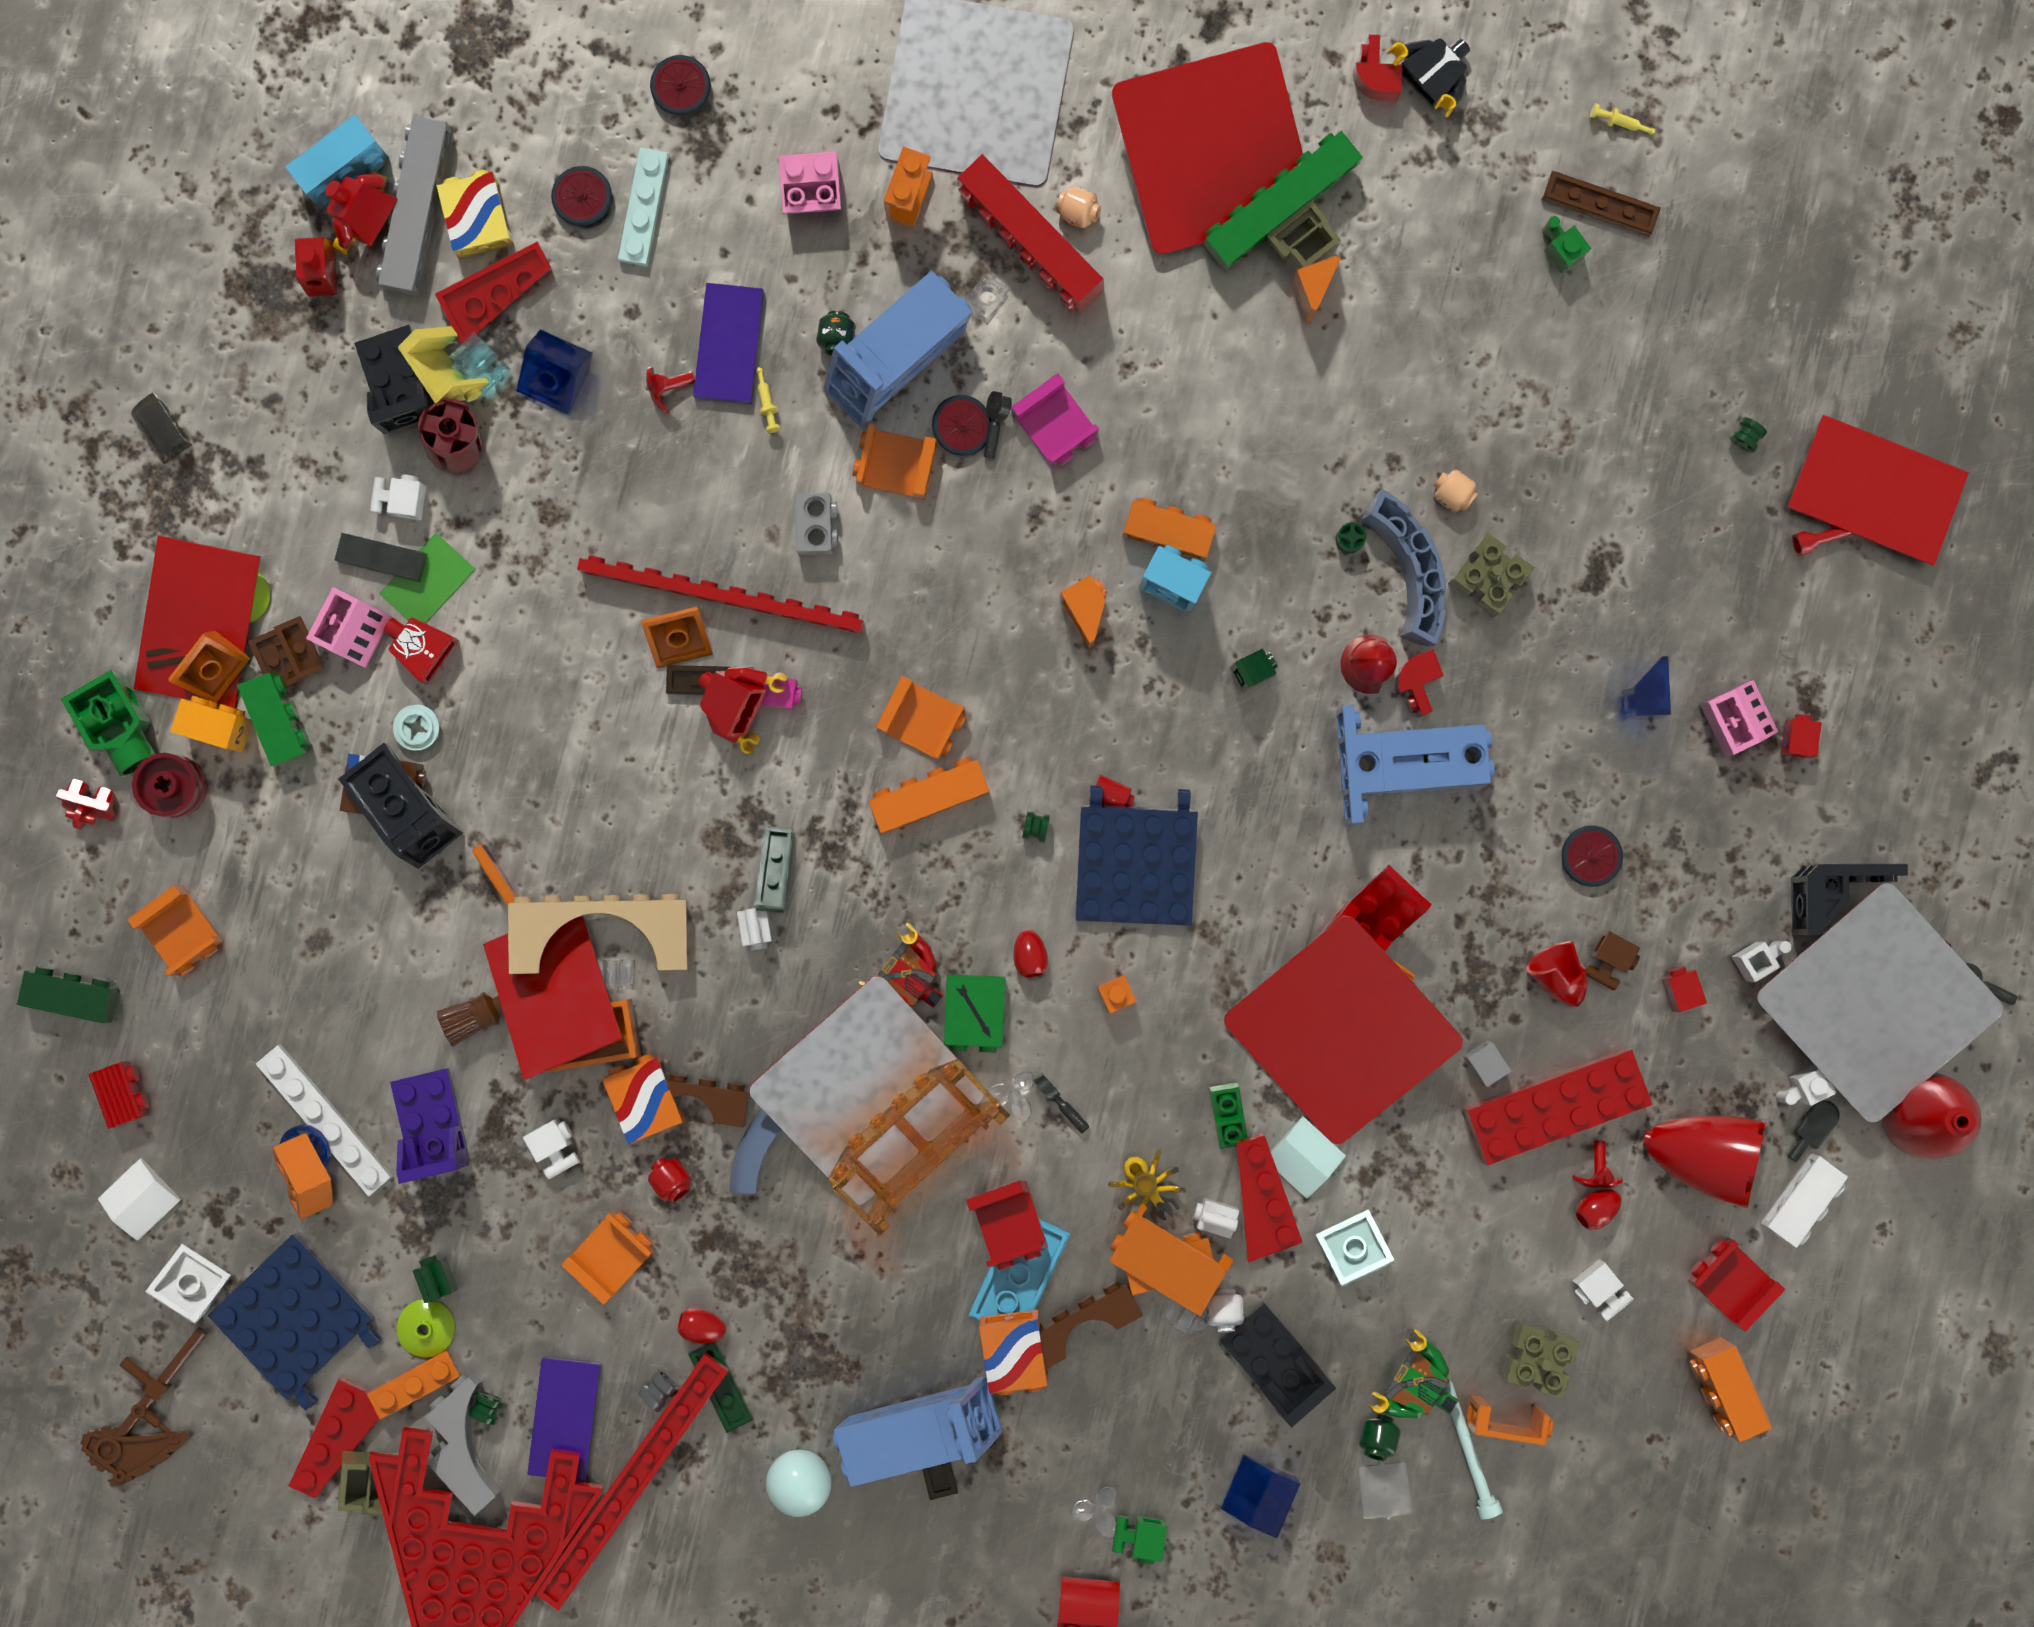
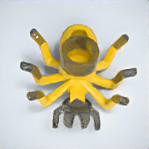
M1159 1149L1156 1150L1150 1171L1144 1159L1139 1156H1132L1125 1161L1124 1173L1133 1182L1110 1181L1108 1184L1109 1187H1132L1136 1191L1118 1205L1119 1210L1125 1208L1132 1200L1139 1196H1143L1138 1210L1142 1204L1146 1206L1148 1199L1152 1200L1150 1215L1156 1224L1158 1220L1154 1212L1165 1221L1167 1219L1164 1211L1171 1217L1173 1216L1172 1207L1168 1202H1171L1177 1210L1180 1208L1173 1198L1159 1196V1192L1173 1191L1176 1193H1186V1188L1174 1185L1157 1186L1168 1176L1179 1172V1168L1174 1167L1171 1170L1165 1171L1157 1178L1155 1177L1156 1167L1162 1153Z

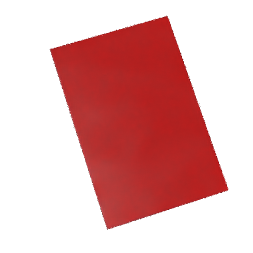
M1823 414L1787 507L1934 566L1969 472Z
M158 535L133 689L191 700L192 696L202 698L168 680L180 663L148 668L147 662L186 656L202 634L211 631H217L245 653L261 556ZM161 648L179 650L178 652L146 657V651ZM242 670L217 701L218 706L222 704L236 708L239 692L237 685L240 684Z
M583 915L568 921L550 937L541 955L539 973L509 974L508 934L483 944L524 1081L623 1039Z

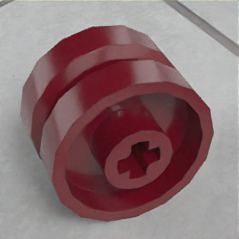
M165 752L153 754L143 760L134 771L132 780L133 796L139 806L150 814L170 818L186 817L198 810L206 798L208 789L206 774L198 763L189 757Z

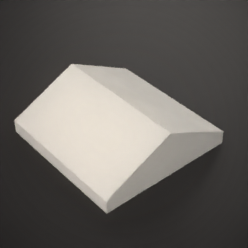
M142 1158L133 1164L98 1198L111 1220L137 1241L181 1201L175 1192Z
M181 1244L145 1292L188 1321L196 1324L214 1304L231 1275Z

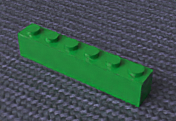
M1342 130L1335 136L1329 133L1318 143L1320 148L1312 154L1310 151L1305 152L1296 160V167L1291 171H1288L1287 168L1281 171L1273 179L1275 183L1268 189L1264 186L1251 196L1253 200L1246 207H1243L1242 204L1230 212L1228 215L1230 219L1223 225L1218 222L1206 232L1208 237L1205 239L1204 246L1224 271L1228 270L1266 239L1267 234L1311 199L1313 201L1360 164L1363 156Z

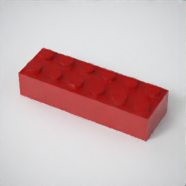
M983 154L957 177L960 187L958 191L963 202L971 209L975 206L981 214L979 217L990 229L994 226L998 229L1001 235L999 238L1009 249L1015 247L1018 250V253L1021 255L1019 257L1020 260L1030 270L1035 268L1041 276L1039 279L1050 291L1055 288L1059 292V300L1069 311L1075 309L1080 314L1104 291V278Z
M1623 1048L1463 1107L1462 1111L1481 1162L1489 1166L1653 1104L1633 1050Z

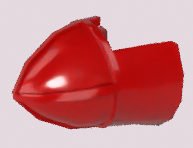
M1362 635L1353 639L1344 648L1340 659L1341 673L1346 683L1354 690L1364 694H1378L1383 682L1387 681L1395 672L1397 666L1396 655L1393 648L1388 645L1386 638L1378 635Z
M1573 941L1552 945L1540 951L1527 963L1525 968L1527 973L1553 999L1570 1007H1579L1585 999L1588 987L1586 969L1583 965H1580Z

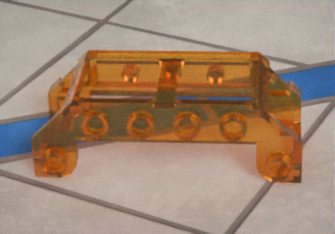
M956 1059L919 1075L914 1080L913 1086L905 1093L897 1095L891 1102V1106L884 1113L874 1116L869 1126L862 1133L855 1134L848 1141V1146L844 1148L828 1180L833 1190L880 1236L890 1227V1224L884 1218L891 1212L895 1214L898 1211L896 1204L981 1126L986 1131L989 1128L988 1123L992 1119L1001 1125L1011 1115L1003 1104L966 1068L960 1059ZM966 1075L989 1101L974 1104L955 1084ZM941 1083L964 1107V1112L934 1140L927 1141L903 1116ZM895 1125L918 1149V1154L888 1182L881 1183L857 1158ZM855 1173L876 1193V1199L868 1214L842 1189L853 1178Z

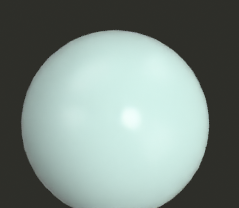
M798 1449L782 1454L772 1463L767 1473L766 1491L769 1500L777 1510L788 1516L804 1517L815 1513L825 1504L831 1492L832 1480L828 1466L821 1457L807 1450Z

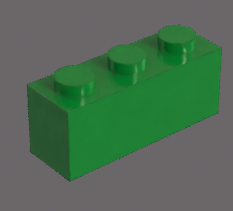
M274 670L237 685L270 766L309 751L307 747L310 745L308 735L304 729L300 730L296 721L299 715L294 703L288 702L285 694L287 686L282 675H277Z

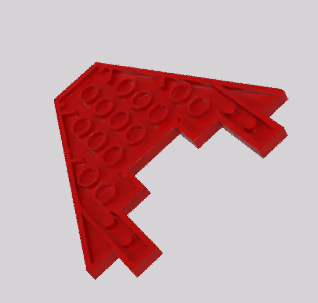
M403 1427L398 1455L371 1451L369 1463L411 1626L513 1627L601 1495L603 1485L576 1481L580 1452L551 1448L541 1505L512 1501L507 1529L448 1521L453 1492L424 1488L433 1431Z

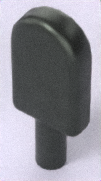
M1822 1100L1810 1108L1794 1130V1134L1800 1139L1787 1155L1791 1160L1797 1163L1809 1146L1814 1149L1820 1148L1840 1119V1112L1834 1103Z

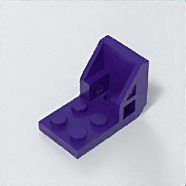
M449 1068L390 1082L403 1139L398 1140L396 1174L398 1183L401 1184L435 1176L468 1166L469 1152Z

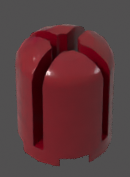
M442 399V402L435 403L428 409L425 408L419 417L418 431L427 457L436 468L443 471L447 465L449 473L463 472L474 466L480 458L479 451L483 449V441L475 415L466 404L456 399Z

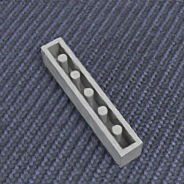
M412 116L411 124L406 126V150L401 153L399 158L400 179L395 181L393 195L398 200L388 216L390 228L388 236H384L382 242L383 262L378 265L376 271V280L379 281L378 284L385 291L419 297L439 199L436 185L442 184L452 135V129L447 122Z

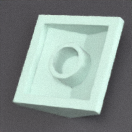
M1303 1116L1271 1150L1278 1173L1306 1199L1331 1176L1346 1156Z
M1369 1210L1316 1234L1325 1256L1342 1287L1395 1262Z

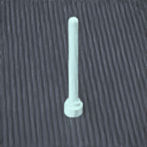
M1449 1381L1444 1390L1457 1398L1453 1383ZM1458 1401L1451 1412V1416L1480 1498L1477 1500L1478 1506L1476 1507L1481 1520L1490 1519L1502 1514L1503 1511L1499 1500H1495L1494 1495L1490 1494Z

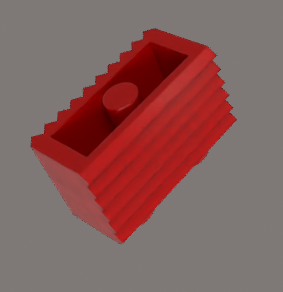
M129 1061L119 1062L88 1074L108 1129L148 1115L146 1110L149 1108L148 1098L144 1092L140 1091L137 1084L139 1073L136 1067L131 1065Z

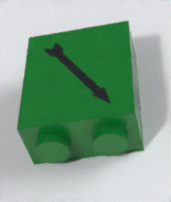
M947 974L944 1045H950V1051H967V1046H979V1052L996 1053L997 1047L1003 1046L1005 977Z

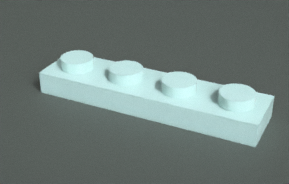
M639 148L618 255L619 262L648 267L669 160L668 152Z

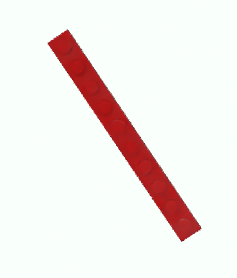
M589 555L588 560L579 558L577 570L583 574L857 634L863 633L865 624L863 620L859 619V614L842 611V615L830 613L831 608L814 605V608L810 609L802 607L803 602L793 599H786L785 603L774 601L775 596L758 592L757 597L746 595L745 589L729 586L728 591L719 589L718 584L711 581L701 580V584L689 582L690 577L673 574L672 578L661 576L662 571L652 568H645L644 572L633 570L634 565L617 561L616 566L605 564L606 559Z
M705 1353L540 1585L535 1593L538 1597L556 1610H560L729 1371L727 1367L709 1354Z

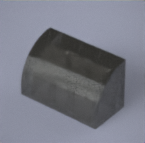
M152 392L133 408L131 416L163 464L192 446V443L171 411L158 395Z

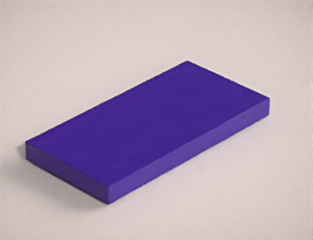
M706 282L693 393L694 398L746 404L752 403L764 289Z
M542 1357L527 1475L546 1477L551 1448L580 1452L576 1481L586 1482L601 1363Z

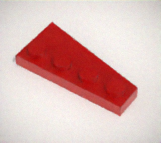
M537 241L435 293V296L452 328L457 333L461 345L464 347L548 273L552 267Z
M1264 1133L1236 1142L1246 1257L1249 1263L1301 1244L1303 1241Z
M342 1377L338 1379L288 1485L289 1487L314 1499L320 1494L341 1468L342 1451H354L379 1420L367 1396L370 1390Z

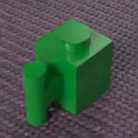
M1552 216L1542 228V233L1545 236H1549L1552 240L1545 249V252L1560 273H1563L1583 259L1592 249L1575 225L1564 232L1560 226V219L1557 216Z
M1117 1515L1112 1551L1123 1553L1125 1542L1133 1543L1132 1556L1137 1558L1139 1563L1153 1565L1155 1561L1162 1562L1167 1532L1166 1520L1137 1516L1135 1529L1127 1528L1129 1517Z

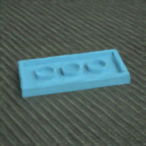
M1039 1219L1049 1248L1041 1251V1257L1025 1261L1024 1257L1014 1260L1015 1266L998 1271L997 1266L990 1267L968 1316L980 1321L981 1316L1035 1310L1070 1233Z

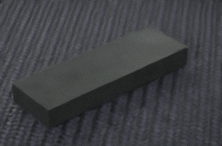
M341 533L334 560L420 582L427 554Z

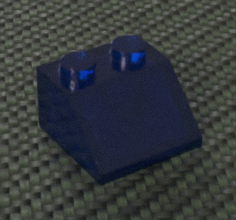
M540 329L525 347L516 392L569 415L588 375L593 352Z
M1662 656L1648 662L1623 689L1622 696L1618 697V712L1623 714V720L1659 719L1671 715L1668 656Z
M1243 1454L1220 1508L1249 1527L1278 1538L1299 1489L1300 1482L1294 1475Z

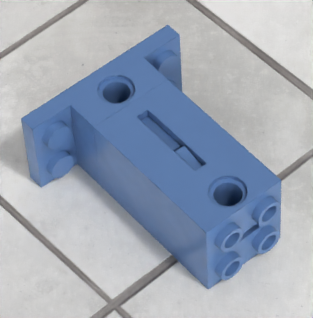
M931 270L852 341L846 344L842 340L834 347L823 389L864 430L872 422L874 413L964 334L972 314L968 302L961 296L957 297L950 290L948 282Z
M1354 705L1342 706L1336 710L1345 825L1363 823L1364 817L1368 816L1367 800L1362 799V795L1483 786L1491 783L1490 778H1494V762L1489 760L1488 749L1492 748V735L1490 731H1486V724L1357 734V729L1361 728L1360 713L1355 712ZM1466 750L1470 751L1473 755L1472 763L1467 762L1464 754ZM1360 758H1364L1369 762L1368 772L1363 771L1359 767Z
M987 1376L976 1378L967 1386L850 1415L834 1429L833 1442L835 1448L838 1451L840 1450L843 1460L841 1463L842 1474L845 1479H848L850 1487L961 1459H964L965 1464L976 1462L1003 1433L993 1395L992 1393L989 1394Z

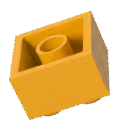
M192 696L191 701L180 699L170 732L243 753L252 721L244 717L246 711L222 704L217 709L218 703Z

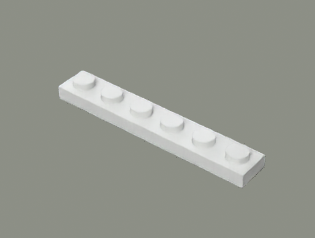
M281 1044L277 1045L256 1063L259 1069L368 1197L393 1177Z

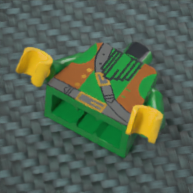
M1415 1329L1414 1332L1418 1335L1417 1341L1410 1342L1408 1339L1405 1340L1411 1347V1352L1384 1395L1378 1392L1372 1393V1395L1379 1399L1378 1403L1375 1406L1367 1404V1406L1377 1413L1384 1412L1397 1418L1418 1419L1423 1414L1428 1416L1434 1405L1450 1415L1459 1400L1444 1390L1450 1381L1447 1377L1449 1368L1441 1351L1426 1340L1419 1330Z

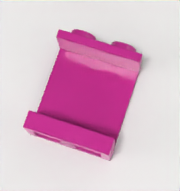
M1059 373L1011 407L1012 414L1051 467L1057 463L1063 466L1074 457L1072 453L1079 447L1086 449L1097 440L1096 435L1099 432L1098 426L1096 424L1092 425L1064 387L1065 382Z

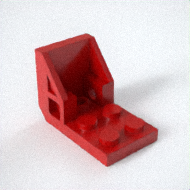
M1388 864L1327 922L1317 937L1341 917L1352 916L1386 952L1392 942L1426 913L1432 904Z

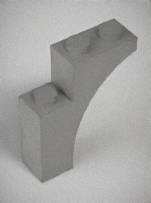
M475 1373L468 1378L464 1374L450 1386L453 1392L446 1398L441 1394L428 1406L432 1411L425 1417L449 1443L447 1445L443 1440L430 1452L433 1458L428 1462V1466L474 1516L501 1491L500 1487L492 1480L481 1464L473 1444L469 1411L473 1406L476 1392L482 1382Z

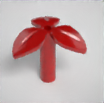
M648 367L646 372V383L648 390L651 391V398L655 405L666 414L670 412L662 402L661 395L663 392L695 383L692 372L671 378L661 374H653V367Z
M1604 1140L1594 1141L1593 1177L1585 1179L1572 1175L1576 1182L1589 1188H1613L1623 1183L1622 1177L1614 1180L1612 1172L1606 1167V1143Z

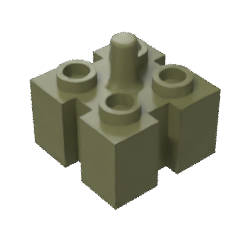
M1487 533L1469 555L1474 559L1473 563H1470L1468 560L1463 563L1448 584L1466 597L1474 593L1480 598L1476 605L1494 618L1502 612L1514 596L1508 590L1510 588L1513 590L1519 588L1535 567L1517 554L1509 558L1503 553L1507 546L1490 533Z
M1517 1320L1510 1341L1516 1347L1514 1355H1506L1500 1376L1506 1382L1526 1388L1530 1387L1531 1382H1535L1534 1387L1540 1392L1563 1399L1570 1377L1564 1372L1566 1363L1574 1364L1580 1342L1574 1337L1550 1330L1547 1337L1545 1336L1546 1331L1539 1326Z

